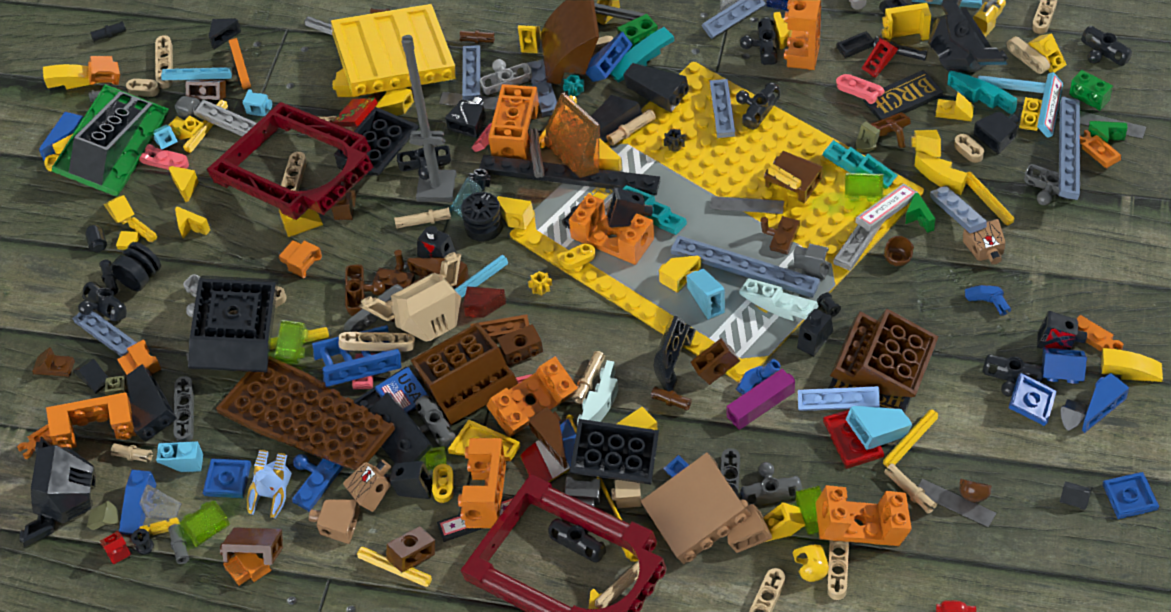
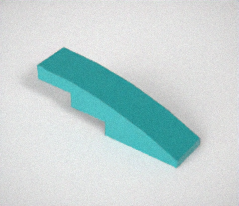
M665 27L657 30L628 51L610 75L618 83L624 80L623 74L632 63L647 66V61L661 54V48L674 42V36Z
M955 71L949 72L947 85L971 102L975 103L980 100L992 109L998 105L1010 115L1016 111L1018 99L1003 89L970 75Z
M835 140L829 144L822 156L851 174L886 189L898 176L869 154L864 157L852 147L847 150Z
M627 185L623 188L624 190L642 194L645 205L653 206L652 216L644 217L652 219L655 226L677 235L687 225L686 218L672 213L670 207L656 202L653 195Z

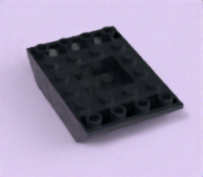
M202 275L198 280L190 331L188 368L267 372L278 279ZM232 310L238 311L235 315L229 314Z

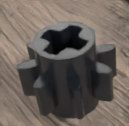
M671 129L668 134H664V146H668L669 151H679L681 147H685L686 135H681V130Z
M476 169L474 174L469 173V186H472V189L475 191H484L486 187H490L491 175H487V171L484 169Z

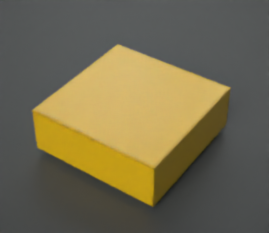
M121 231L116 244L117 249L125 250L130 243L138 242L139 233Z

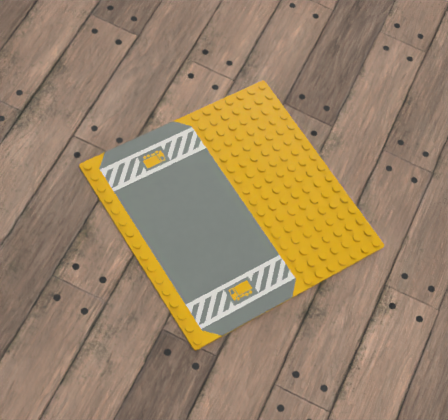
M691 62L679 73V75L686 76L689 91L672 112H668L649 101L641 111L643 114L650 109L655 114V120L647 123L630 134L629 138H624L613 146L606 142L621 157L622 170L620 172L660 176L658 193L653 195L656 202L670 207L672 213L686 218L687 225L677 235L653 224L654 240L636 265L595 248V258L591 262L572 270L565 269L560 263L562 253L583 243L571 239L570 229L563 226L562 219L587 194L604 200L605 215H607L614 190L562 183L533 210L534 217L526 229L514 228L510 232V237L661 334H664L666 326L673 316L680 317L685 321V324L696 329L691 346H682L696 356L722 338L732 347L740 359V362L725 374L740 382L745 372L762 366L805 319L796 317L792 321L764 310L740 295L739 291L747 281V277L701 263V269L704 268L725 289V313L707 320L688 290L687 284L677 293L659 282V268L661 265L666 264L671 258L680 257L671 254V248L677 236L679 235L805 275L806 270L794 268L793 252L795 247L808 248L809 244L828 247L829 250L826 253L825 261L829 264V270L826 278L820 279V285L813 298L782 289L783 293L817 301L820 295L826 292L831 293L850 272L833 264V260L858 224L855 223L856 217L902 184L917 191L920 196L923 195L924 189L897 174L898 176L888 189L851 174L822 156L833 140L847 150L850 147L776 106L772 107L757 129L745 127L742 124V116L746 114L750 105L739 104L736 101V94L739 91L747 90L729 80L728 86L735 137L717 138L710 80L726 78L697 62ZM747 91L749 93L750 98L753 99L754 94ZM755 116L757 123L760 120V116ZM671 129L681 130V135H686L685 147H681L679 151H669L668 146H664V134H668ZM782 151L823 166L822 179L805 203L798 201V193L774 183L769 188L765 186L764 174L773 164L774 159L780 156ZM593 155L580 167L594 168ZM712 196L784 201L783 214L710 209ZM910 203L885 220L854 267L907 212ZM782 216L800 220V227L788 255L770 250L769 246L774 236L762 233L760 222L762 217H767L769 227L777 229ZM612 234V235H609L608 237H609V238H613V237H617V236L614 235V234Z

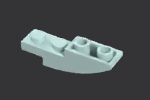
M750 278L747 279L739 291L740 295L755 305L792 321L796 317L806 320L811 311L818 308L817 301L783 293L782 287Z
M607 360L605 368H601L600 384L597 383L595 392L589 391L588 397L584 398L582 404L583 413L582 415L579 414L578 420L584 419L600 422L608 413L618 393V381L614 378L616 373L614 361Z

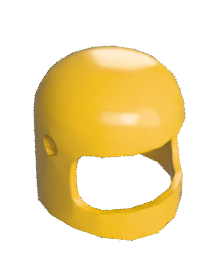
M808 545L793 551L795 562L803 565L799 570L802 579L808 582H816L827 575L829 566L821 545ZM801 553H805L808 558L801 559L797 556H799Z

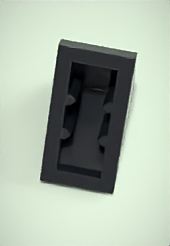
M236 18L212 19L209 39L214 50L241 32Z
M94 358L87 359L73 370L95 394L105 388V381L108 376Z

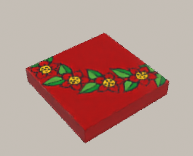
M375 98L352 99L332 123L341 127H358L376 107L378 102Z

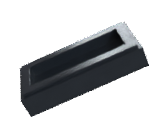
M865 31L836 43V48L844 58H848L872 48L875 40Z

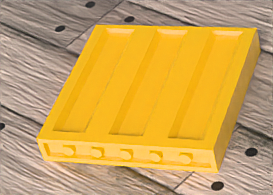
M432 4L331 20L333 38L352 97L412 87L405 52L401 42L404 35H411L413 37L421 85L456 79L455 64Z

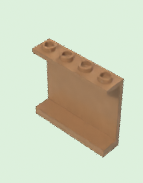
M705 453L641 500V503L676 558L683 564L694 560L697 554L709 549L716 540L727 536L730 530L737 525L743 524L751 516V513L744 507L717 467L718 464L708 453Z

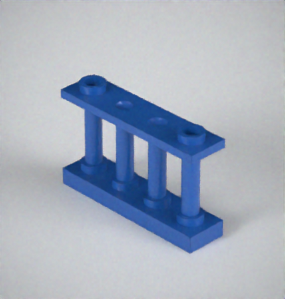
M387 325L361 331L389 333ZM339 337L312 343L314 359L323 358L326 365L322 367L326 387L401 368V355L398 349L382 351V353L371 355L370 351H361L363 357L352 360L349 353L351 350H343L339 347ZM342 354L345 362L333 364L330 356Z

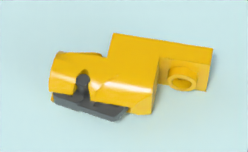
M986 0L973 16L974 21L985 37L995 27L996 18L1002 13L1006 5L1005 0Z

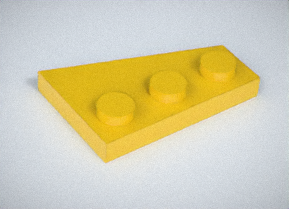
M468 420L448 448L449 454L465 456V447H469L470 438H502L505 460L511 461L521 445L519 441Z

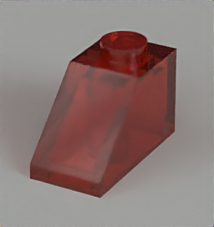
M467 287L463 302L465 316L484 318L505 305V290Z

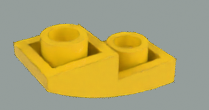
M1025 97L1019 128L1033 131L1038 130L1037 125L1042 100Z

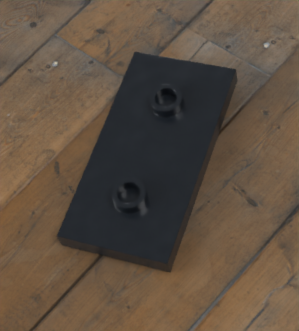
M386 392L369 411L374 415H380L389 424L392 422L395 430L381 446L395 464L420 461L433 447L391 393Z

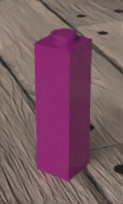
M783 369L779 370L727 405V418L738 430L742 429L795 393L794 377L790 373L787 374Z

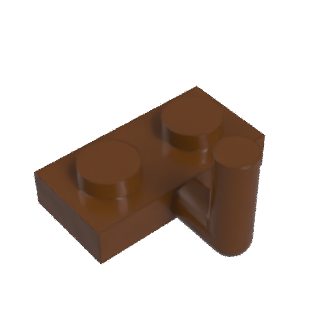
M901 112L871 124L880 130L879 136H886L891 131L896 132L898 147H906L903 128L910 125L911 121L910 117Z
M782 216L777 229L769 227L768 218L762 217L760 219L762 233L774 236L769 246L770 250L788 255L800 227V220Z
M401 250L394 252L397 263L395 269L379 267L373 282L381 281L384 283L385 289H390L397 284L402 288H406L414 283L415 275L413 273L402 272L404 260Z

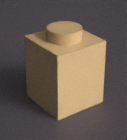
M615 480V488L611 489L612 501H616L617 509L642 507L640 483Z

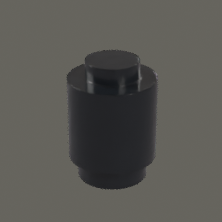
M98 225L89 226L85 233L89 249L93 252L104 250L107 247V241L103 229Z

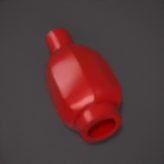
M944 600L940 604H936V612H976V606H967L964 602L957 600Z

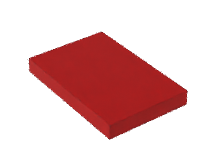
M850 409L823 417V422L846 469L884 457L881 445L866 450L846 421Z

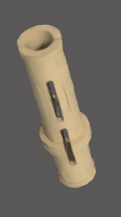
M649 109L629 123L619 126L616 131L607 135L609 144L613 146L620 140L629 138L630 134L655 120L654 112Z
M448 207L434 211L430 209L429 212L395 217L394 219L396 229L430 222L435 224L436 221L451 219Z
M595 351L583 377L577 383L578 389L572 396L574 402L583 404L587 393L592 390L593 381L605 359V355L602 352Z
M894 464L888 466L890 471L885 469L884 473L910 496L912 502L918 503L926 513L929 514L933 511L931 507L936 508L937 504L925 494V490L921 487L918 488Z

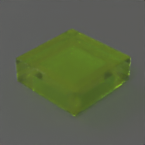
M445 446L431 448L425 454L427 470L434 469L440 464H447Z

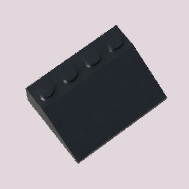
M375 107L354 131L365 136L371 148L367 155L373 168L366 175L379 176L410 140L411 132L417 131L420 128L419 125ZM338 149L334 156L337 168L343 170L348 157L344 155L342 150Z
M579 419L570 473L651 485L659 430Z

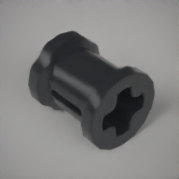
M829 292L817 298L818 306L822 307L826 314L834 317L840 312L841 306L833 301L832 295Z
M137 529L131 535V541L139 554L146 555L152 552L154 543L150 539V534L147 530Z

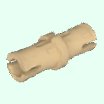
M114 443L111 447V456L127 458L128 461L139 460L150 463L153 455H149L153 453L152 450L140 449L134 445L123 446Z

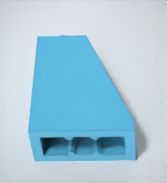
M704 268L686 275L687 288L707 320L725 313V289Z
M852 406L846 417V421L866 450L904 438L912 426L910 419L904 414L902 409Z

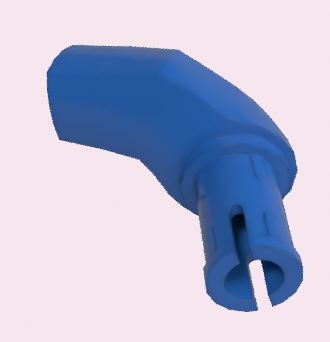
M980 285L965 289V297L970 302L979 300L991 302L997 308L1000 316L1008 314L1006 310L1008 312L1011 311L1003 297L1004 291L997 286Z
M772 359L765 366H758L744 373L736 390L744 395L753 387L779 371L780 363Z

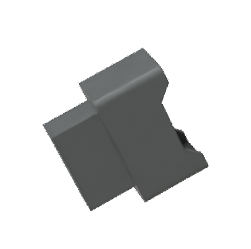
M809 244L808 248L796 246L793 252L794 268L806 270V275L825 279L829 270V264L825 261V256L829 248Z
M567 476L564 493L593 507L600 505L601 479L595 478L591 482L575 481L572 477Z

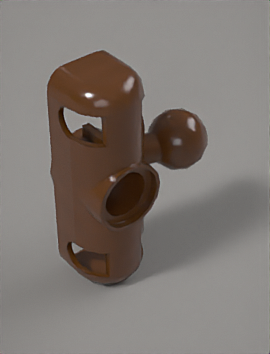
M360 264L349 265L345 269V306L347 313L350 316H354L362 310L358 306L365 299V292H372L376 296L382 295L385 292V285L381 281L364 284V269Z

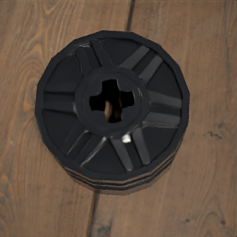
M476 192L464 199L461 205L465 232L468 237L479 242L490 241L496 238L503 229L500 203L497 197L487 192Z
M132 242L123 251V255L115 259L110 269L123 285L139 292L147 285L149 278L154 277L155 273L161 269V263L149 248L141 243Z

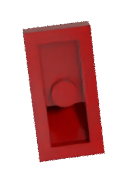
M119 531L100 540L101 545L113 564L131 555Z

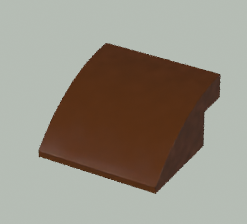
M565 0L555 9L544 24L541 31L547 83L560 84L565 72L586 73L599 39L594 0Z
M886 309L878 320L860 311L852 322L830 376L845 384L856 387H879V393L888 396L915 397L939 336L889 309Z
M479 323L470 326L410 360L450 424L485 406L491 397L505 388L509 390L518 384L514 373L507 366L499 347Z

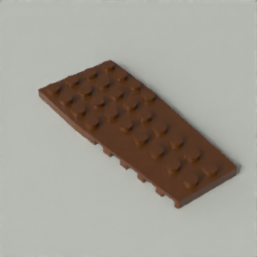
M269 356L267 372H247L215 408L218 414L263 436L354 471L363 463H368L395 430L392 422L389 424L380 415L370 413L363 405L361 407L358 406L351 398L341 396L339 391L329 389L325 383L271 356Z

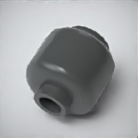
M182 96L176 102L175 109L181 118L186 119L188 116L197 119L198 117L194 115V111L201 102L194 97Z

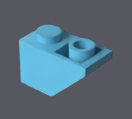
M198 442L158 443L156 461L180 472H196L202 469L203 453Z

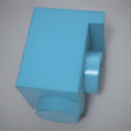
M248 90L243 100L246 114L265 116L272 108V100L268 99L266 94L253 93L252 90Z
M169 125L154 130L153 138L161 149L178 142Z

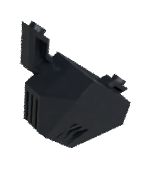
M962 0L942 1L941 8L946 15L938 17L928 39V44L937 53L939 61L948 72H976L986 65H1008L1006 62L1008 57L1003 49L999 51L997 47L992 48L966 8L960 9L959 6Z
M42 436L40 442L37 441L35 446V453L37 454L31 483L32 510L34 514L38 515V518L26 524L25 530L20 532V542H23L24 548L54 533L56 521L66 523L91 510L93 506L91 485L96 487L95 467L72 449L53 445Z

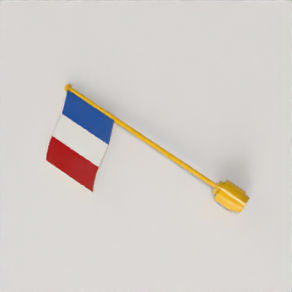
M567 415L566 421L560 425L568 468L564 469L538 440L520 455L529 476L532 474L550 483L570 470L577 432L572 415ZM597 477V479H601V488L616 518L621 519L602 478ZM622 547L625 556L631 562L639 561L634 554Z

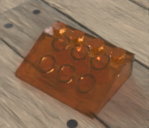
M561 93L546 127L545 145L579 178L599 173L600 125L567 94Z

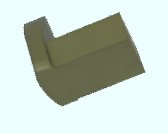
M864 122L856 139L855 150L859 153L875 150L880 130L868 122Z
M106 501L104 504L91 509L87 527L95 530L104 525L117 524L121 521V514L111 502Z

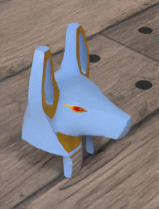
M259 450L254 464L253 481L247 495L248 514H254L261 496L273 498L270 518L276 519L284 506L286 487L291 477L290 470L285 466L287 455L278 453L276 461L267 464L268 451Z

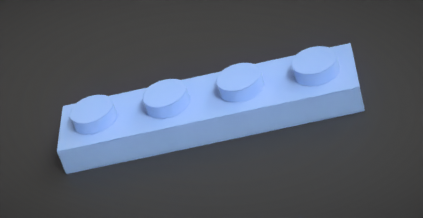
M879 387L798 390L799 411L850 409L852 406L880 408Z

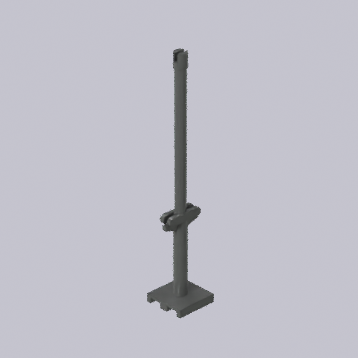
M404 35L401 42L405 52L421 130L411 132L410 144L423 146L429 179L427 180L419 177L416 200L417 202H453V191H455V177L457 173L456 170H439L434 146L445 144V139H443L444 132L430 131L414 52L413 37L411 35Z

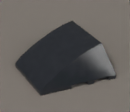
M673 316L669 320L653 364L659 382L663 389L669 392L671 390L674 391L678 380L674 368L682 346H691L696 329L685 324V321L678 316Z

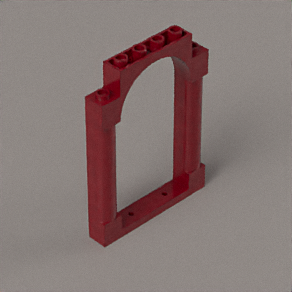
M280 102L210 165L207 171L213 182L225 188L231 186L280 209L282 214L297 220L308 209L324 215L373 168V165L367 155L371 148L365 136ZM279 128L286 131L293 129L342 150L344 155L348 157L345 167L333 180L321 187L307 191L287 189L238 167V165Z
M530 474L460 571L467 582L526 612H640L644 601L648 596L652 595L655 585L659 579L664 577L667 568L663 558L652 553L657 543L652 530L635 522L629 524L552 488L551 483ZM533 504L630 551L639 560V575L632 590L622 600L605 608L585 609L575 605L570 607L495 569L489 563V560L529 505Z

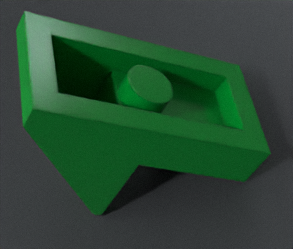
M1090 121L1088 131L1091 133V137L1097 135L1108 144V140H1125L1128 127L1127 123Z
M915 193L906 213L905 224L918 220L919 225L924 227L926 232L929 233L934 231L935 217L919 193Z

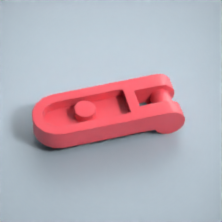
M849 74L840 75L836 79L839 90L865 99L869 104H874L877 101V97H881L885 92L882 86Z
M151 144L146 146L145 153H142L139 157L140 162L143 164L169 170L168 167L170 166L185 169L189 166L185 155L155 148Z

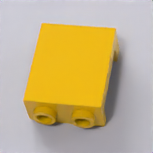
M927 3L885 9V16L882 17L884 29H882L883 39L890 41L893 37L919 33L922 41L929 39L931 13Z

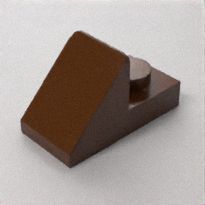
M49 347L37 357L32 372L33 374L70 377L75 360L69 356H56L51 347Z

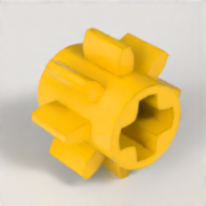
M538 271L534 275H530L531 281H528L529 288H532L533 294L543 295L546 292H550L549 286H552V279L548 277V273Z

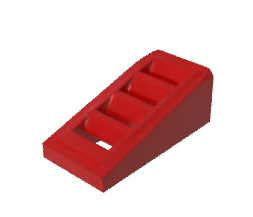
M880 38L861 69L876 78L895 55L898 48ZM874 60H879V64H877ZM872 64L876 67V69L873 70L869 66Z

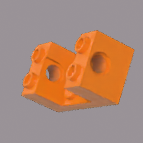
M788 0L787 9L789 12H785L784 22H787V30H792V34L787 39V47L789 48L785 49L784 60H787V67L815 70L820 47L821 0Z
M502 84L488 137L491 156L527 159L530 147L528 136L530 120L537 118L539 110L537 87Z
M587 194L569 218L571 239L583 244H590L600 251L634 265L638 263L654 240L652 219L636 214L629 227H609L605 215L604 200ZM614 234L617 237L609 238L608 236Z
M554 356L540 365L534 374L509 390L505 388L491 397L486 406L508 437H512L529 425V418L546 407L550 410L554 409L571 398L578 387L557 357ZM528 395L533 396L535 404H527L525 397Z
M126 392L46 407L50 438L54 445L68 449L75 448L77 444L74 425L85 426L89 422H105L110 419L116 439L127 440L132 436H136L133 427L131 405Z
M470 438L469 447H465V459H469L467 470L471 472L472 480H485V486H463L462 494L458 496V506L461 507V520L465 521L466 528H492L500 517L506 471L502 438Z
M826 485L815 503L819 536L822 540L900 546L912 529L906 493L886 491L878 504L846 501L848 498L846 487ZM854 519L862 521L863 526L858 525Z

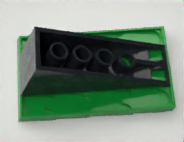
M105 84L53 164L51 172L61 174L64 177L77 180V182L118 197L140 162L139 157L142 153H145L146 146L153 141L154 130L160 128L164 123L169 109Z

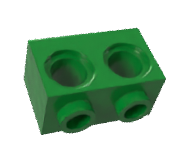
M645 14L617 27L618 34L623 32L633 44L628 50L630 51L635 45L656 32L658 26L648 14Z
M1081 70L1071 81L1069 95L1101 111L1110 101L1113 85Z

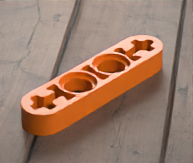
M237 38L230 39L229 43L243 90L252 88Z

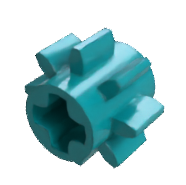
M569 75L567 79H564L563 91H568L569 96H578L581 92H584V79L580 80L579 75Z

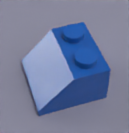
M1043 347V377L1047 381L1052 382L1065 379L1068 383L1078 384L1079 381H1084L1087 361L1085 352Z

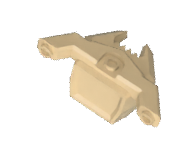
M452 252L446 255V260L441 263L440 274L432 273L391 295V300L384 302L369 296L361 301L362 304L358 307L385 321L394 318L397 328L423 341L433 340L457 325L461 296L453 289V286L457 284L461 254Z

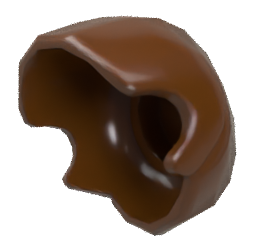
M903 236L890 238L884 248L886 261L894 266H905L913 257L914 246L909 239Z
M960 479L959 492L967 501L974 503L982 502L990 497L992 486Z

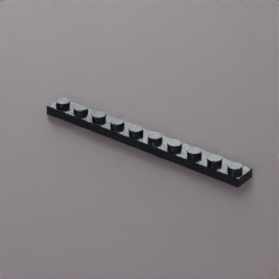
M483 155L479 169L486 170L487 174L613 190L614 188L623 189L627 185L653 195H657L660 185V176L543 162L544 176L536 178L531 160Z

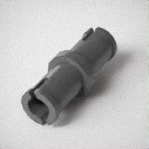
M173 524L168 528L171 537L170 545L175 552L176 562L178 564H185L189 561L186 549L187 541L183 537L181 525Z

